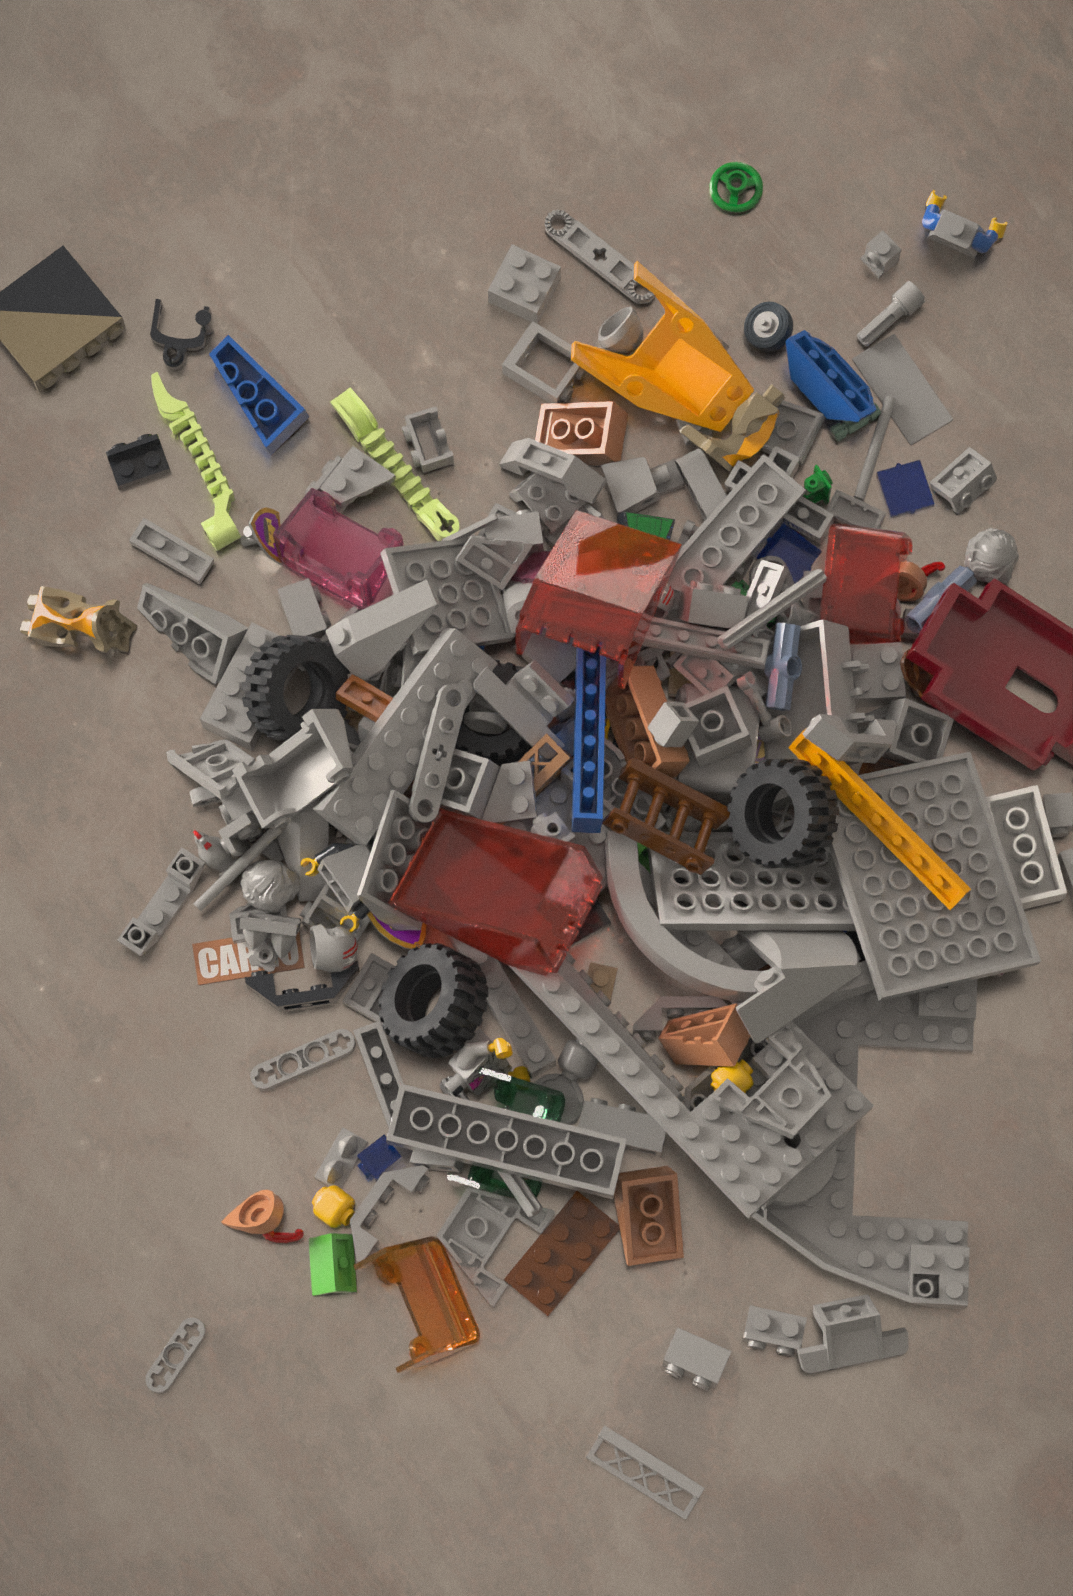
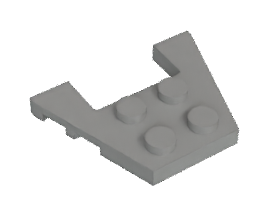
M787 1023L769 1035L765 1040L787 1061L752 1097H748L727 1078L714 1091L709 1100L720 1107L793 1139L830 1100L832 1095L814 1065H811L802 1051V1045L798 1044L790 1031V1025Z
M468 1187L436 1237L489 1305L494 1307L508 1284L484 1269L487 1260L514 1219L520 1220L541 1234L555 1214V1211L542 1207L538 1215L528 1217L517 1200Z

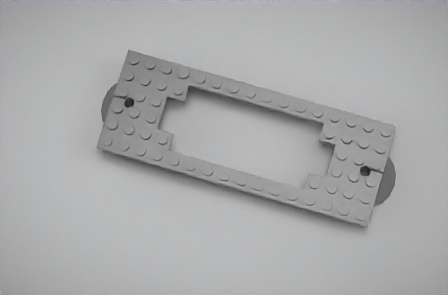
M558 779L536 797L538 816L545 812L548 815L556 812L572 833L573 793ZM534 819L506 822L497 832L492 833L486 839L462 852L460 860L434 880L433 886L748 1219L760 1208L764 1211L772 1203L790 1206L806 1202L820 1193L829 1182L837 1162L836 1146L846 1138L851 1127L872 1110L874 1105L793 1021L788 1023L791 1027L790 1031L798 1044L802 1045V1051L810 1064L814 1065L832 1096L793 1139H790L736 1113L731 1115L725 1108L712 1103L709 1100L710 1096L690 1112L534 948L553 931V927L536 910L541 904L573 878L593 898L608 886L605 839L609 830L603 824L601 833L573 832L576 836L573 847L549 861L530 836ZM552 828L548 830L550 833H555ZM638 861L643 890L656 915L651 874ZM668 930L680 943L701 957L717 964L743 970L705 930ZM731 1001L732 1004H736V1003H737L738 1005H740L741 1003H743V1002ZM768 1044L752 1058L751 1062L769 1080L787 1059Z

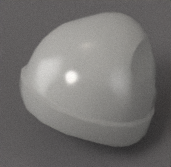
M632 307L621 309L601 325L598 340L602 348L621 354L636 349L642 343L643 326Z

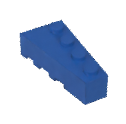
M229 335L209 353L270 455H272L310 417L309 414Z

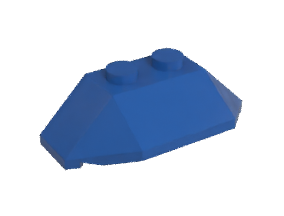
M806 330L786 340L791 380L816 406L818 411L824 414L826 419L859 422L877 410L873 403L870 387L833 347L818 338L812 337Z

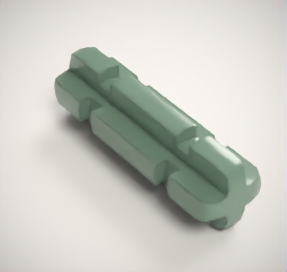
M873 402L877 410L859 422L843 420L842 424L839 422L833 425L830 430L833 438L836 441H840L846 437L847 433L851 434L867 425L869 420L877 419L881 414L878 405Z

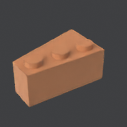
M736 1003L668 1020L658 1039L675 1064L735 1066L743 1049L748 1044L750 1034L736 1011L738 1006Z

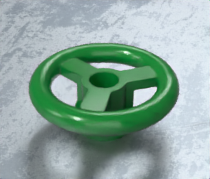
M726 163L720 166L712 175L709 184L710 195L716 205L725 211L732 213L745 212L752 209L761 199L763 181L757 170L746 163ZM744 172L748 173L751 178H747ZM719 180L726 184L727 189L731 193L729 203L724 201L718 193L717 185ZM739 183L741 186L736 188L732 184ZM755 186L753 197L746 203L737 205L739 195L747 188Z

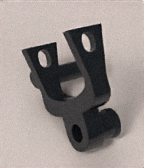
M156 299L150 336L155 344L164 347L163 360L165 365L169 369L178 370L185 364L187 351H197L204 348L207 335L213 333L211 324L212 312L210 307L204 306V310L196 313L195 320L201 326L200 334L197 337L189 339L174 338L158 331L164 305L161 299ZM177 354V356L172 358V360L170 359L171 355Z

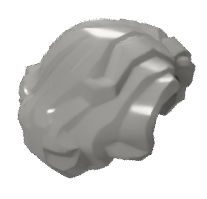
M988 528L969 540L966 547L964 564L965 567H968L974 573L977 581L990 583L995 578L1001 583L1006 584L1012 578L1014 565L1019 559L1018 547L1014 537L1004 530Z
M261 860L249 864L241 876L240 885L243 897L250 905L268 913L278 911L285 903L293 900L300 889L297 874L289 870L278 860Z

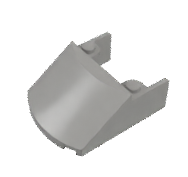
M737 931V935L726 939L720 945L743 970L757 971L766 964L772 967L761 972L754 982V987L758 993L736 1007L737 1013L755 1043L761 1042L861 974V967L859 966L860 955L850 937L843 931Z

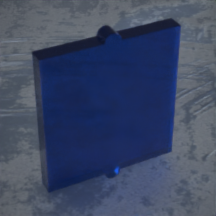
M920 460L903 465L897 463L895 467L876 473L890 517L909 512L914 514L916 510L934 506L935 503Z
M783 523L773 537L767 539L766 546L758 554L756 560L767 556L781 558L788 566L793 581L796 584L802 579L804 571H811V566L821 555L822 551Z

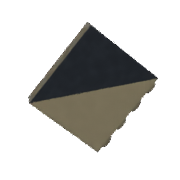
M64 245L0 291V341L30 376L38 391L51 387L57 381V377L65 371L70 372L79 365L80 360L87 355L92 356L97 353L103 343L109 339L117 338L122 333L123 328H125L123 317Z

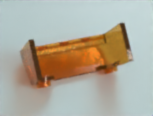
M430 1236L388 1246L353 1265L355 1270L374 1266L377 1277L383 1283L398 1285L419 1335L409 1343V1354L412 1359L396 1367L397 1373L425 1366L479 1341V1328L446 1249L438 1238Z

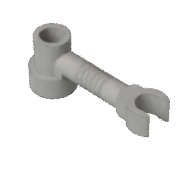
M750 671L743 674V677L736 679L738 687L745 695H748L763 724L759 727L758 731L761 740L768 742L773 739L781 740L791 736L793 727L789 718L785 715L772 718L758 691L759 686L755 674Z

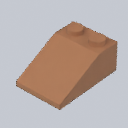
M614 402L541 404L535 440L574 455L586 465L601 466L607 463L621 461L628 413Z
M669 1166L619 1173L614 1192V1202L626 1264L632 1266L684 1258L677 1173Z

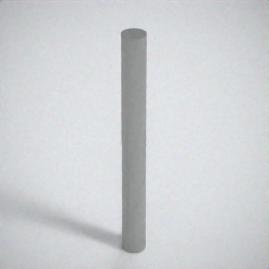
M885 396L881 414L879 415L854 497L861 501L865 500L896 401L895 398Z
M270 828L193 904L200 911H203L282 831Z

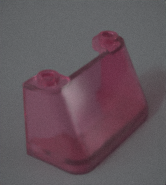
M312 487L273 534L278 558L291 572L304 579L309 578L311 583L363 610L371 606L388 576L380 553L385 548L403 546L402 535L394 528H382L378 534L338 513L334 504V498L325 491L320 492Z

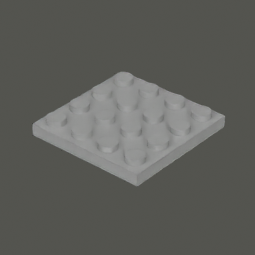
M469 537L385 548L380 553L394 595L428 579L440 604L419 630L416 629L408 638L413 656L426 654L441 632L447 628H456L477 646L510 642L515 638V635L511 633L499 588L456 560L457 555Z

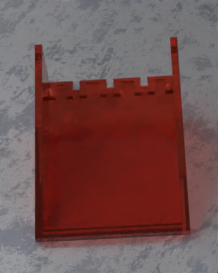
M576 510L534 578L519 614L520 620L516 627V653L523 655L531 634L541 635L543 628H547L545 634L547 638L568 644L570 637H574L572 646L595 653L597 647L601 646L599 655L619 661L618 687L624 689L682 544Z
M439 809L436 818L433 820L388 903L391 907L511 967L547 976L549 972L558 973L566 957L563 951L568 952L577 937L579 930L575 927L581 928L592 908L587 903L594 904L603 887L599 883L602 881L603 876L585 846Z

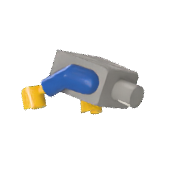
M936 190L931 192L926 202L927 208L922 220L923 227L930 230L928 238L972 258H975L978 252H987L998 238H1003L1007 222L1004 224L998 223L997 218L994 217L992 218L989 230L985 232L975 222L945 209L940 211L947 196L944 195L942 198L935 194Z

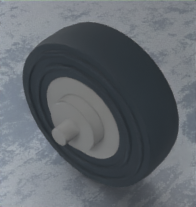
M769 301L756 305L748 313L744 323V333L747 340L761 351L770 352L780 349L786 344V340L791 337L793 332L791 314L785 307L776 302Z

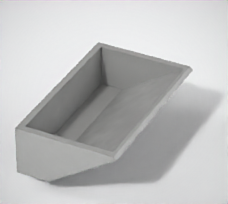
M820 620L801 626L797 656L801 659L802 671L799 678L794 680L791 708L789 711L768 709L772 718L781 715L787 716L792 723L793 732L787 738L764 742L765 760H800L788 747L810 725V721L819 714L839 716L849 733L858 734L857 727L866 726L874 721V715L865 716V713H856L855 698L863 696V688H854L853 675L863 674L869 671L870 668L869 663L860 664V661H851L849 630L847 626L827 620ZM759 669L758 673L769 682V678L766 676L765 671L763 669ZM767 695L762 698L765 706ZM844 761L848 766L861 763Z

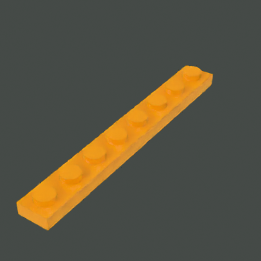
M804 729L788 748L800 760L808 761L811 766H817L823 772L821 776L829 778L832 783L830 789L835 790L837 797L949 910L954 908L971 888L844 761L836 760L806 739L802 734L806 730Z

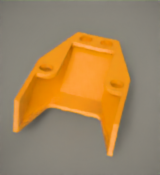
M637 261L634 264V280L656 296L664 307L665 314L632 355L624 356L574 341L571 350V361L637 407L721 432L733 418L736 409L754 392V388L706 322Z

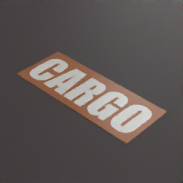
M299 932L289 953L282 959L278 957L275 970L268 972V974L305 968ZM233 938L192 944L198 985L251 977L252 972L264 970L258 966L250 965L249 957L254 954L255 949H252L247 942L234 944ZM267 938L264 940L266 941L267 945L273 947L271 938ZM263 954L262 957H263L264 959H266V958L268 957V955H267V954Z

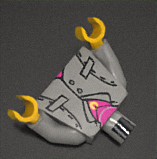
M479 1028L475 1032V1036L468 1040L450 1059L449 1065L455 1072V1075L444 1084L447 1090L454 1097H457L466 1087L475 1095H479L493 1083H509L510 1080H515L516 1087L526 1088L531 1085L529 1073L524 1066H518L513 1071H510L512 1067L506 1058L513 1055L511 1044L503 1038H497L492 1041Z

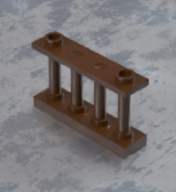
M633 757L621 768L618 779L628 784L620 809L615 807L603 819L602 824L611 828L615 833L623 834L684 866L688 871L702 875L715 861L714 858L704 854L712 828L718 829L729 818L730 812L727 811L728 807ZM638 789L652 796L644 822L630 815ZM663 802L677 810L669 835L655 828ZM688 815L702 823L694 848L679 841Z

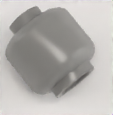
M578 1038L567 1041L557 1060L559 1066L563 1068L561 1074L575 1082L578 1078L588 1079L598 1063L597 1058Z

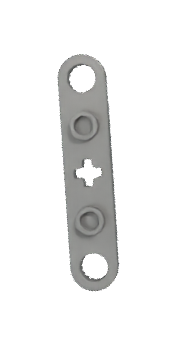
M557 209L548 213L545 218V230L549 236L635 303L646 304L654 298L655 295L651 291L644 296L637 295L634 288L639 283L634 280V264L564 210ZM554 219H563L566 222L565 227L561 230L553 229L551 222ZM605 252L606 260L600 259L598 262L595 261L594 253L601 254Z
M448 684L438 690L435 707L432 710L412 788L410 804H408L410 817L420 823L430 822L436 818L443 796L467 702L465 690L457 684ZM453 690V692H456L458 700L454 706H450L446 701L448 691ZM439 747L443 757L435 760L436 755L432 754V749ZM421 800H425L429 804L428 815L422 816L418 812V804Z

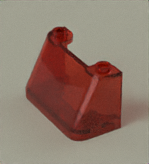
M832 524L828 534L824 572L827 580L823 583L820 620H827L847 626L850 644L900 642V635H903L905 629L904 619L900 618L896 611L901 560H906L908 555L912 554V539L904 532L848 524Z

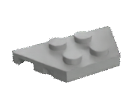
M227 739L210 744L192 746L193 752L177 755L175 749L166 752L168 762L221 800L226 798L240 785L232 770L242 762H245L247 767L255 763L253 757Z

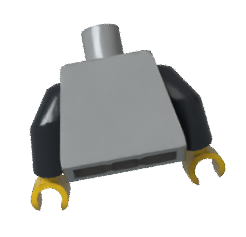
M333 843L317 853L315 859H303L301 866L305 867L312 863V869L305 873V875L313 877L320 872L348 913L353 911L352 915L344 916L341 919L340 925H343L347 919H351L354 925L349 931L355 932L359 927V919L363 920L371 912L357 896L370 851L362 844L355 846L352 843Z

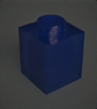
M385 1134L357 1155L360 1161L357 1167L366 1179L372 1176L377 1182L382 1173L391 1171L403 1161L393 1145L387 1144Z

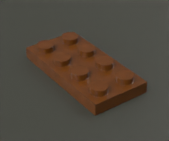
M576 1191L503 1280L544 1315L549 1317L620 1231L619 1224L580 1192Z

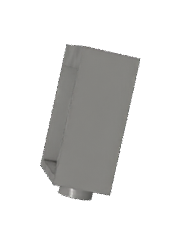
M532 321L503 362V374L550 404L561 403L562 401L567 402L574 391L572 386L577 379L581 381L587 371L574 363L557 388L553 389L520 368L539 340L571 359L572 345Z

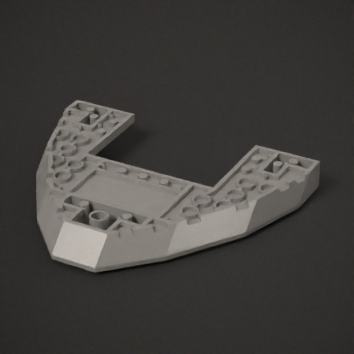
M977 979L882 1001L878 1000L876 990L873 989L852 998L817 1003L792 1021L857 1087L859 1047L972 1053L977 1006ZM750 1036L748 1044L738 1059V1062L743 1059L754 1071L751 1074L754 1084L745 1093L748 1097H752L768 1081L751 1062L752 1058L769 1044L765 1041L766 1038L759 1043H755ZM719 1066L708 1067L685 1088L686 1099L684 1106L690 1112L714 1093L710 1085L713 1082L711 1074ZM856 1124L851 1127L846 1138L836 1146L837 1162L832 1177L820 1193L806 1202L790 1206L772 1203L764 1211L760 1208L751 1216L823 1270L911 1304L946 1309H965L968 1306L970 1247H968V1221L853 1215Z

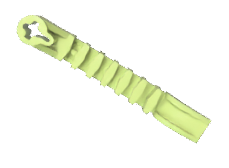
M155 372L151 375L152 388L160 414L166 420L174 421L169 425L173 435L189 427L191 428L182 433L180 439L185 446L197 440L188 449L193 457L203 453L202 456L195 460L199 470L207 466L210 467L203 471L201 476L205 483L216 479L215 482L207 486L211 496L217 495L213 499L215 514L213 517L202 522L201 525L213 547L218 551L241 538L238 529L229 516L231 502L235 501L232 489L229 490L226 477L222 476L221 466L219 463H216L215 454L212 450L210 451L208 440L206 437H203L204 433L201 426L197 424L194 412L190 411L185 401L173 398L166 391L158 372Z
M349 388L330 401V404L344 420L356 441L360 442L363 446L362 449L371 456V459L395 475L396 480L390 483V485L396 488L399 492L398 495L404 498L408 508L414 511L417 519L430 530L436 540L442 541V539L458 532L459 521L457 517L451 514L437 498L433 499L430 496V489L428 487L424 488L421 484V478L419 476L415 477L412 473L411 465L404 463L403 455L401 453L397 454L394 450V443L386 440L385 430L383 428L378 429L375 417L357 394ZM442 524L446 527L452 526L451 532L449 533L447 530L442 532Z

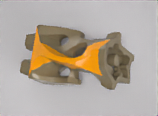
M771 384L762 396L756 392L736 409L732 420V435L726 440L703 434L691 425L682 427L679 432L709 457L731 472L738 460L751 458L769 440L780 415L778 407L785 399V395Z
M42 586L39 594L29 595L27 606L34 614L32 620L25 619L22 621L20 632L42 646L77 647L76 635L78 634L89 637L94 643L95 648L102 653H107L110 648L120 652H128L129 637L133 631H136L137 625L120 613L119 600L112 599L104 605L86 604V598L81 595ZM69 601L70 604L63 608V604ZM109 631L113 632V637H110ZM68 632L65 638H60L63 634Z

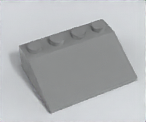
M391 790L357 896L377 919L394 929L421 930L434 889L433 882L437 879L454 825L439 816H436L430 822L420 823L414 821L408 812V804H410L411 799L396 790ZM418 804L420 815H428L429 810Z

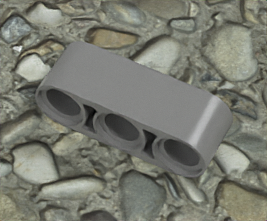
M698 448L675 459L674 462L678 467L687 490L705 521L727 495L705 454Z

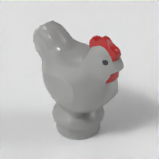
M194 830L198 856L209 868L218 870L220 878L238 859H232L231 854H228L223 849L219 837L209 836Z

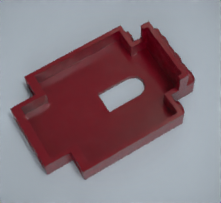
M995 578L985 586L979 598L953 582L944 590L905 657L933 675L921 699L1033 771L1042 765L1047 766L1054 753L1073 765V628ZM1016 668L1039 681L1056 694L1058 705L1054 712L1044 713L1005 688Z

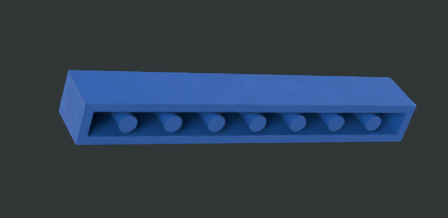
M579 632L576 635L572 832L601 833L603 821L607 638Z

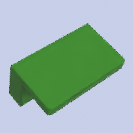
M330 1233L309 1238L312 1295L320 1296L329 1293L357 1292L352 1234Z

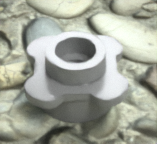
M264 941L255 949L254 954L249 957V963L252 966H258L265 971L272 972L275 970V964L279 956L274 948L267 945L266 941ZM263 954L268 955L266 959H264L262 956Z

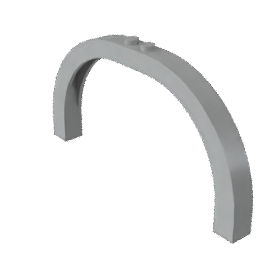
M608 831L605 839L608 888L619 920L639 950L668 976L698 992L736 1002H744L758 993L754 987V982L763 971L741 970L714 963L688 949L664 926H660V921L651 908L643 890L639 872L637 842L623 834ZM866 960L859 963L861 974L820 1002L848 999L875 989Z

